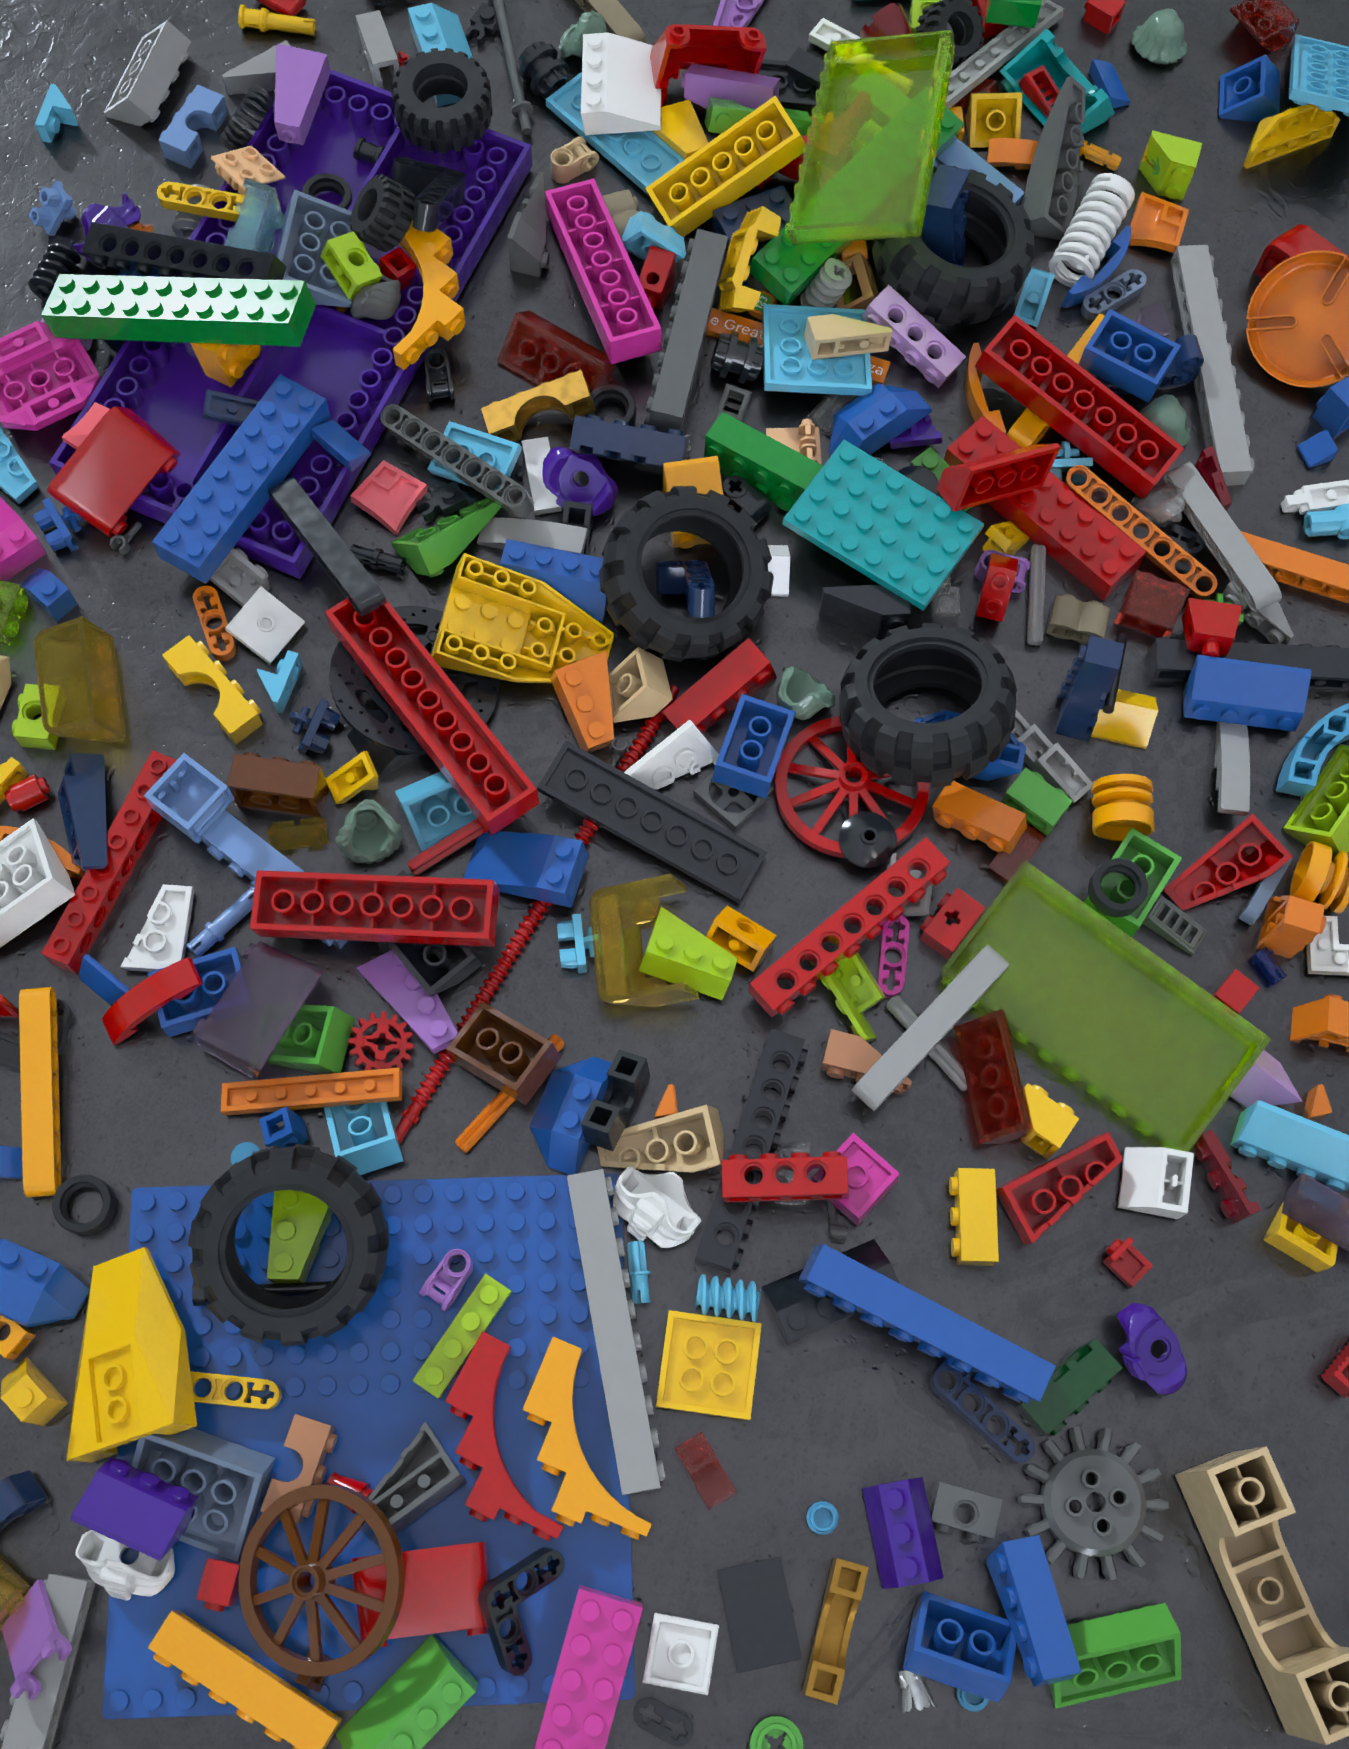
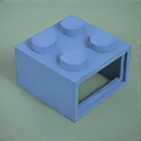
M185 753L177 759L144 795L153 810L194 842L204 834L235 800L226 784Z

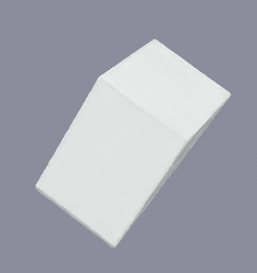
M768 545L772 560L768 563V572H771L774 576L771 596L788 597L790 577L788 545Z

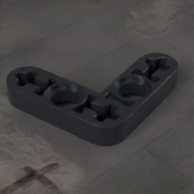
M546 1547L538 1549L487 1582L479 1592V1606L501 1669L514 1676L524 1674L532 1662V1652L516 1606L561 1575L564 1569V1558L556 1550ZM548 1564V1570L542 1569ZM526 1572L527 1583L522 1589L518 1590L516 1587L517 1578L521 1573ZM494 1593H501L496 1597V1604H492L491 1602L495 1599ZM509 1619L511 1629L505 1637H501L500 1626L505 1620ZM514 1651L518 1652L519 1655L515 1657Z

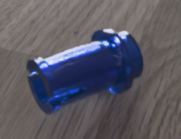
M1265 947L1251 957L1254 960L1253 965H1258L1269 981L1270 986L1287 977V974L1284 973L1272 956L1273 950L1269 951Z

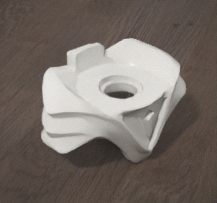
M629 1166L618 1178L614 1189L613 1207L617 1208V1213L621 1218L629 1222L627 1231L640 1241H644L648 1236L661 1248L674 1247L689 1240L701 1223V1218L692 1210L688 1202L683 1180L673 1172L644 1174Z
M89 1530L81 1536L75 1555L84 1564L94 1583L105 1587V1590L111 1597L126 1601L131 1599L132 1594L151 1597L164 1589L174 1576L175 1563L172 1548L161 1561L139 1552L137 1560L127 1565L121 1562V1555L125 1549L129 1548L128 1546L93 1530Z

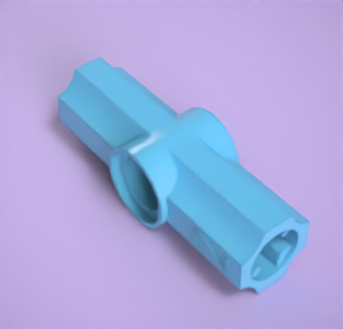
M1349 503L1340 505L1334 510L1307 512L1304 516V533L1308 537L1337 535L1340 539H1349Z

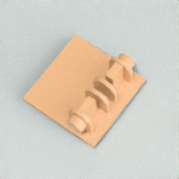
M252 145L211 156V160L216 163L217 174L223 177L234 190H238L240 194L251 196L254 199L257 196L256 187L285 179V176Z
M803 419L799 428H766L767 436L822 465L819 427H815L811 419Z

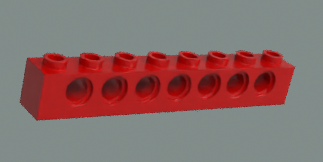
M154 750L150 753L107 832V866L104 869H87L75 891V896L68 903L41 953L52 965L78 975L83 957L86 954L88 955L162 818L160 814L151 808L144 795L177 761L176 759Z
M925 837L749 984L748 992L771 1018L778 1012L781 1015L785 1014L795 1004L792 1000L800 994L806 996L817 986L815 983L817 979L822 975L826 978L837 970L839 967L837 963L845 956L847 959H850L861 949L860 943L866 938L871 941L883 930L881 926L885 922L897 920L905 912L903 907L910 901L913 904L917 903L927 893L925 889L928 886L940 884L948 875L946 871L950 861ZM918 870L923 874L924 878L916 879L910 874V871ZM897 888L902 892V896L894 897L889 893L888 889ZM876 906L881 914L871 915L866 907ZM846 924H854L858 927L859 932L851 934L845 930L844 926ZM831 942L836 945L837 950L835 952H828L824 950L822 944ZM804 960L811 961L815 965V969L806 971L802 969L800 962ZM781 979H788L792 982L793 987L785 990L780 988L777 982Z

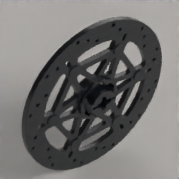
M420 606L393 607L408 627H423L427 629L425 635L416 637L425 649L428 645L432 646V654L438 633L436 627L440 626L443 611ZM339 641L330 663L329 682L332 698L345 721L361 736L383 748L409 754H427L411 732L402 730L404 723L395 711L376 693L379 691L371 683L365 673L357 676L351 674L354 659ZM441 667L447 674H458V676L449 679L453 684L458 685L457 689L460 693H462L467 682L478 683V691L472 708L486 724L498 700L500 679ZM366 692L388 716L387 721L381 723L372 717L360 704L355 694Z

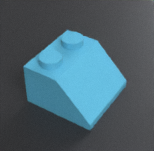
M639 211L629 218L621 238L627 251L645 261L652 245L676 253V263L685 258L684 237L677 234L674 228L659 223L653 215L647 212Z

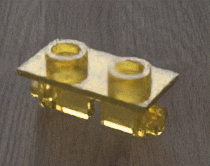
M320 816L300 819V825L296 826L294 820L273 822V825L268 826V830H266L269 844L277 851L329 843L326 831L327 821L326 818H320Z

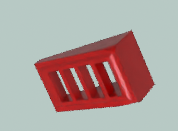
M1042 65L1025 74L1018 85L1048 118L1052 109L1050 106L1054 104L1060 90L1045 66ZM1048 96L1051 98L1049 101L1045 99Z

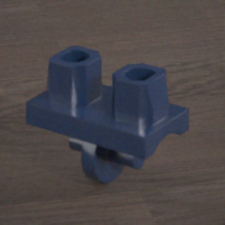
M321 698L312 718L308 717L311 710L305 706L302 707L300 713L292 712L290 714L289 720L294 724L292 730L294 734L300 735L302 729H306L297 749L298 751L305 754L309 749L320 754L324 753L330 738L316 731L319 725L333 731L340 718V714L327 707L328 701Z

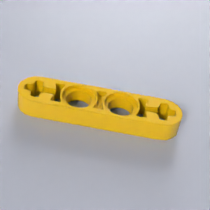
M164 182L157 188L159 202L163 208L240 223L254 222L259 216L255 199L248 195L176 182ZM195 196L202 198V200L197 204H191L188 202L192 197ZM219 201L227 202V205L222 209L214 207L215 203Z
M190 1371L195 1403L271 1410L280 1403L282 1398L280 1386L271 1380ZM201 1379H208L212 1385L211 1392L205 1397H198L195 1393V1385ZM233 1382H239L243 1387V1394L236 1401L229 1400L226 1395L227 1387ZM250 1383H254L252 1387L254 1391H265L266 1386H269V1391L274 1392V1398H269L267 1404H263V1399L251 1396V1403H246L250 1396Z

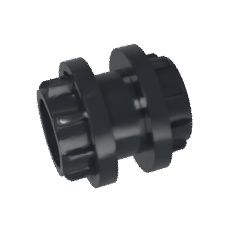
M544 41L534 42L521 53L518 63L520 65L519 75L524 81H531L530 89L534 95H541L546 99L568 83L570 77L568 76V64L564 59H557L558 51L552 44H545Z
M733 330L730 335L726 333L719 335L711 359V368L719 371L718 376L722 378L727 376L728 371L738 374L737 382L744 384L746 380L751 382L756 380L764 360V346L758 344V339L750 337L748 343L738 341L739 332Z

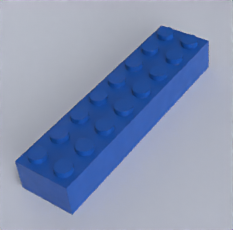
M280 374L152 541L159 558L206 584L270 499L268 489L285 479L314 439L311 429L330 419L331 416L326 398Z
M825 1244L814 1247L800 1275L799 1281L805 1284L803 1288L805 1291L819 1298L821 1296L825 1298L826 1295L833 1298L831 1304L849 1313L850 1311L854 1313L855 1310L862 1314L860 1317L862 1321L876 1328L878 1326L890 1328L888 1334L902 1342L912 1343V1341L919 1343L917 1347L919 1351L931 1357L941 1358L943 1356L947 1358L945 1364L962 1373L963 1371L966 1373H970V1371L976 1373L974 1377L976 1381L988 1387L1004 1388L1002 1394L1019 1403L1021 1401L1028 1404L1029 1400L1040 1402L1055 1370L1056 1365Z

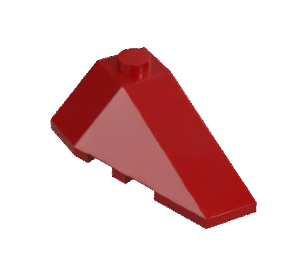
M1252 813L1167 885L1163 891L1182 911H1185L1271 876L1293 856Z

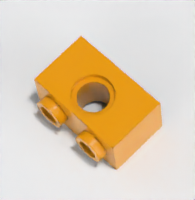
M727 905L714 919L706 937L737 957L739 964L754 972L766 958L777 935Z

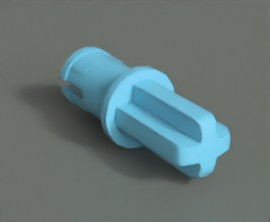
M631 1241L627 1244L631 1300L633 1299L634 1304H640L641 1296V1303H651L648 1285V1274H651V1271H647L645 1242Z

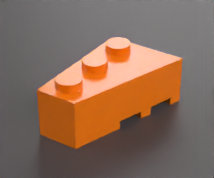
M607 651L556 669L550 678L579 747L588 753L607 747L614 740Z
M1328 994L1322 999L1293 1007L1290 1041L1300 1043L1303 1039L1318 1040L1319 1047L1328 1048L1329 1043L1345 1046L1346 1052H1349V1002L1344 1001L1342 996Z

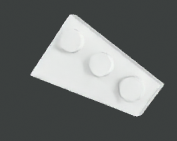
M688 720L624 773L658 790L674 783L675 778L687 773L693 775L700 772V768L710 763L716 764L719 753L694 723Z
M162 885L147 914L148 919L133 941L134 946L127 958L125 957L120 966L123 970L151 972L165 968L185 958L195 891L192 886Z

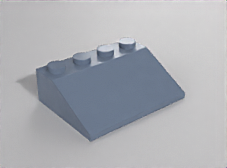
M294 189L286 208L275 253L287 267L283 280L305 281L316 305L351 307L353 299L349 300L320 255L327 240L352 232L350 229L352 212Z
M190 1428L173 1435L152 1434L140 1438L132 1467L145 1473H153L161 1480L174 1486L184 1487L189 1493L199 1497L187 1530L180 1537L179 1541L238 1562L266 1492L275 1457Z

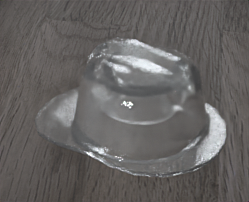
M1168 483L1156 484L1144 499L1136 495L1132 500V506L1135 509L1145 511L1155 523L1167 521L1180 522L1182 520L1181 512L1185 509L1183 496L1185 487Z

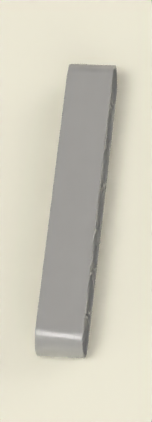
M1188 462L1166 472L1163 476L1167 489L1249 608L1256 612L1280 601L1282 595L1278 584L1195 466Z
M989 944L986 945L857 1082L851 1091L870 1109L875 1111L1011 964Z

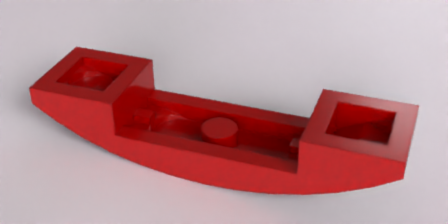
M190 957L173 963L146 978L126 992L107 1010L102 1021L113 1045L120 1044L138 1031L136 1025L172 999H182L203 984Z

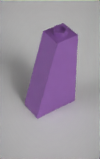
M277 44L274 123L279 140L304 145L331 73L327 54Z
M692 63L688 70L683 73L681 79V87L684 88V98L690 99L691 102L706 109L709 97L734 100L743 106L757 109L772 97L776 96L778 99L780 78Z

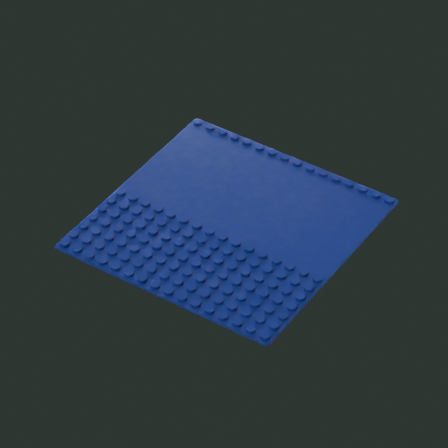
M604 1174L605 1177L611 1176L614 1192L620 1174ZM567 1175L366 1181L367 1183H372L383 1202L381 1207L389 1227L390 1245L387 1253L386 1267L376 1293L362 1312H358L348 1321L347 1326L327 1338L321 1335L309 1339L307 1344L282 1346L280 1341L264 1339L262 1343L243 1337L239 1335L241 1329L227 1320L222 1324L206 1306L193 1305L192 1287L194 1280L189 1267L193 1262L192 1248L188 1246L192 1221L196 1218L201 1205L200 1201L212 1185L135 1188L132 1191L128 1253L143 1247L149 1249L185 1329L190 1371L267 1379L278 1384L282 1391L280 1403L271 1410L194 1402L197 1426L193 1427L194 1429L275 1457L269 1483L253 1526L263 1513L260 1510L271 1479L290 1482L295 1480L302 1472L303 1460L301 1455L296 1450L284 1446L295 1414L336 1427L334 1434L338 1435V1439L332 1454L327 1453L323 1466L327 1467L322 1484H326L329 1477L334 1472H337L342 1476L369 1483L373 1490L385 1474L391 1471L400 1459V1454L406 1447H409L420 1432V1427L426 1421L467 1482L396 1534L402 1552L487 1542L490 1580L543 1547L558 1551L564 1558V1569L561 1575L516 1606L532 1652L531 1665L524 1674L514 1676L501 1669L488 1630L487 1634L467 1636V1629L434 1633L442 1644L479 1681L476 1692L463 1706L547 1703L579 1586H586L633 1600L631 1537L620 1533L622 1526L611 1521L609 1526L606 1527L590 1520L592 1513L586 1511L582 1523L575 1521L573 1527L555 1520L557 1513L551 1510L566 1472L560 1471L559 1476L542 1470L543 1462L537 1460L552 1422L546 1421L545 1426L528 1420L527 1416L529 1413L522 1410L552 1337L581 1348L583 1352L577 1367L573 1392L574 1421L579 1443L588 1465L598 1481L615 1500L631 1511L630 1495L622 1496ZM274 1192L264 1194L247 1204L242 1210L236 1226L235 1247L238 1259L244 1271L256 1284H273L267 1279ZM614 1195L608 1196L610 1208L613 1207ZM334 1211L330 1224L326 1228L320 1242V1248L306 1282L333 1281L345 1267L347 1240L343 1226ZM618 1215L619 1225L614 1226L615 1237H622L624 1246L623 1218ZM453 1249H461L473 1259L474 1270L461 1288L454 1303L444 1312L441 1310L440 1304L427 1295L421 1296L419 1292L444 1256ZM462 1256L454 1258L451 1262V1270L454 1273L462 1272L466 1267V1259ZM624 1256L619 1257L621 1269H625ZM485 1273L512 1291L485 1331V1333L512 1347L503 1366L497 1386L495 1399L496 1437L505 1467L523 1497L536 1511L564 1525L559 1538L551 1537L549 1542L533 1534L534 1526L525 1521L519 1526L504 1518L503 1516L506 1511L500 1509L495 1520L488 1518L486 1523L468 1514L471 1508L464 1504L483 1468L478 1465L476 1471L459 1463L461 1456L456 1454L455 1451L473 1416L468 1415L465 1420L450 1412L449 1410L452 1405L445 1402L465 1363L440 1400L412 1381ZM435 1287V1290L440 1292L442 1295L446 1294L438 1287ZM201 1379L196 1383L195 1393L198 1397H205L211 1392L212 1385L208 1379ZM233 1382L227 1387L226 1395L229 1400L236 1401L242 1396L243 1387L239 1382ZM250 1383V1396L246 1403H251V1396L262 1398L263 1404H267L269 1398H274V1392L269 1391V1386H266L265 1391L252 1390L254 1383ZM138 1440L118 1446L117 1459L125 1460L132 1466ZM315 1499V1505L310 1518H304L303 1523H295L307 1556H309L318 1499ZM330 1500L320 1559L358 1514L357 1512L355 1514L351 1513L342 1503ZM279 1519L269 1533L263 1547L298 1566L282 1521ZM367 1522L331 1564L332 1568L351 1563V1558L383 1553L374 1531ZM178 1540L172 1547L175 1563L174 1576L158 1594L151 1597L132 1594L131 1599L127 1601L111 1597L109 1594L102 1715L105 1719L237 1715L235 1713L238 1709L228 1701L225 1705L218 1703L208 1695L210 1689L200 1682L198 1686L188 1683L180 1676L183 1672L173 1664L170 1668L165 1667L153 1658L155 1652L150 1650L148 1646L169 1613L173 1610H180L330 1711L359 1710L431 1634L387 1639V1647H380L369 1659L350 1670L326 1676L320 1692L314 1691L295 1682L298 1673H294L277 1664L260 1648L246 1624L241 1608L239 1591L235 1606H225L223 1612L204 1608L205 1601L196 1599L207 1558L240 1564L241 1557L236 1562ZM130 1547L125 1549L121 1555V1562L127 1565L134 1563L139 1556V1551ZM259 1559L257 1572L258 1594L289 1583L290 1576ZM548 1564L542 1569L548 1570ZM526 1572L521 1573L517 1578L516 1587L518 1590L522 1589L527 1583ZM311 1574L310 1582L311 1585L314 1587L315 1581L313 1575ZM352 1574L336 1579L335 1584L354 1590ZM494 1593L495 1599L492 1601V1604H496V1597L501 1593ZM293 1594L260 1604L264 1617L274 1634L279 1629L295 1598ZM328 1594L360 1639L356 1604ZM306 1603L284 1643L289 1649L304 1657L307 1656L310 1649ZM318 1604L322 1653L332 1659H337L350 1653L352 1649ZM509 1619L505 1620L500 1626L501 1637H505L511 1629ZM634 1643L618 1700H631L635 1696ZM514 1651L515 1657L519 1655L518 1652Z

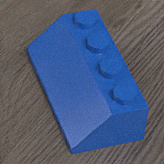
M506 539L500 566L545 582L599 623L603 624L608 605L606 594L600 591L599 570L602 567L603 558Z
M1197 655L1183 690L1184 717L1295 732L1305 712L1311 669Z

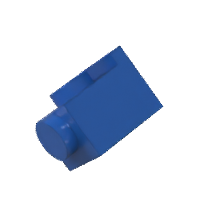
M284 1107L259 1119L265 1145L268 1148L276 1145L278 1148L294 1147L296 1144L303 1145L305 1141L309 1140L304 1119L288 1107ZM282 1121H284L285 1124L281 1127L276 1125Z

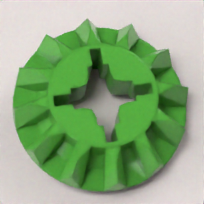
M781 1716L766 1717L755 1726L750 1738V1749H770L771 1745L765 1737L766 1734L776 1739L779 1735L782 1736L786 1732L782 1741L785 1749H803V1739L797 1726L789 1719Z

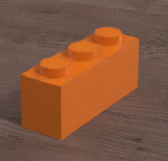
M955 781L952 782L951 786L944 787L932 806L934 820L944 828L952 827L970 840H980L996 852L1003 851L1011 854L1027 828L1025 813Z

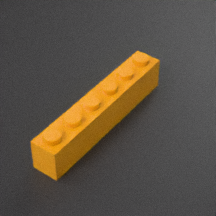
M173 1610L169 1613L148 1646L150 1650L155 1652L153 1658L157 1662L168 1668L173 1664L183 1671L180 1676L185 1681L194 1686H198L200 1682L210 1689L208 1695L212 1699L223 1705L228 1701L238 1708L235 1713L240 1718L249 1723H253L254 1720L258 1721L266 1727L263 1732L277 1742H281L282 1739L293 1745L292 1749H325L343 1720L180 1610Z

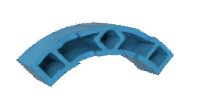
M1349 703L1324 716L1295 744L1282 766L1276 792L1304 797L1316 787L1320 768L1328 752L1333 747L1349 740Z

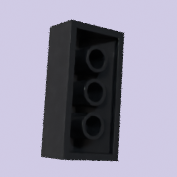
M402 870L396 876H408V874ZM386 942L430 996L459 984L482 965L468 946Z
M875 1239L842 1252V1254L899 1283L890 1261ZM803 1269L762 1286L786 1346L861 1313L856 1310L854 1313L850 1311L849 1313L831 1304L833 1298L827 1295L825 1298L822 1296L819 1298L803 1289L805 1284L799 1281Z

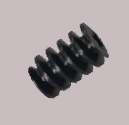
M59 243L50 244L47 252L43 255L42 261L39 262L38 268L34 271L33 277L29 279L28 285L31 291L39 299L47 303L59 274L75 272L77 270L76 264L81 263L80 255L66 245Z

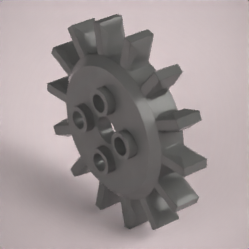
M1080 1426L1069 1429V1438L1073 1446V1452L1064 1455L1057 1443L1049 1438L1041 1444L1045 1452L1054 1461L1051 1468L1045 1471L1037 1464L1031 1463L1025 1464L1023 1468L1030 1477L1040 1480L1042 1486L1040 1495L1026 1493L1017 1496L1018 1504L1026 1507L1040 1506L1043 1517L1040 1522L1030 1524L1024 1532L1027 1537L1040 1536L1049 1530L1056 1539L1054 1545L1046 1553L1049 1564H1054L1060 1560L1065 1549L1076 1553V1560L1073 1566L1074 1578L1084 1579L1088 1572L1089 1558L1099 1557L1106 1580L1117 1579V1568L1113 1560V1554L1123 1551L1132 1565L1141 1568L1146 1563L1142 1554L1134 1547L1132 1542L1139 1534L1153 1542H1162L1164 1535L1156 1528H1152L1144 1523L1146 1510L1161 1512L1169 1509L1168 1501L1159 1498L1146 1499L1143 1489L1144 1484L1154 1482L1162 1474L1159 1468L1146 1469L1139 1475L1135 1473L1130 1463L1140 1451L1141 1445L1137 1442L1126 1446L1120 1457L1109 1451L1113 1439L1112 1429L1107 1427L1101 1428L1098 1434L1097 1448L1087 1449ZM1088 1472L1095 1475L1096 1481L1093 1485H1089L1085 1480ZM1116 1491L1123 1495V1502L1121 1504H1117L1113 1499ZM1093 1492L1099 1494L1103 1499V1507L1099 1512L1091 1511L1086 1503L1088 1495ZM1072 1500L1077 1501L1079 1504V1511L1077 1513H1073L1069 1509V1503ZM1100 1519L1107 1523V1530L1105 1532H1100L1097 1528V1522Z

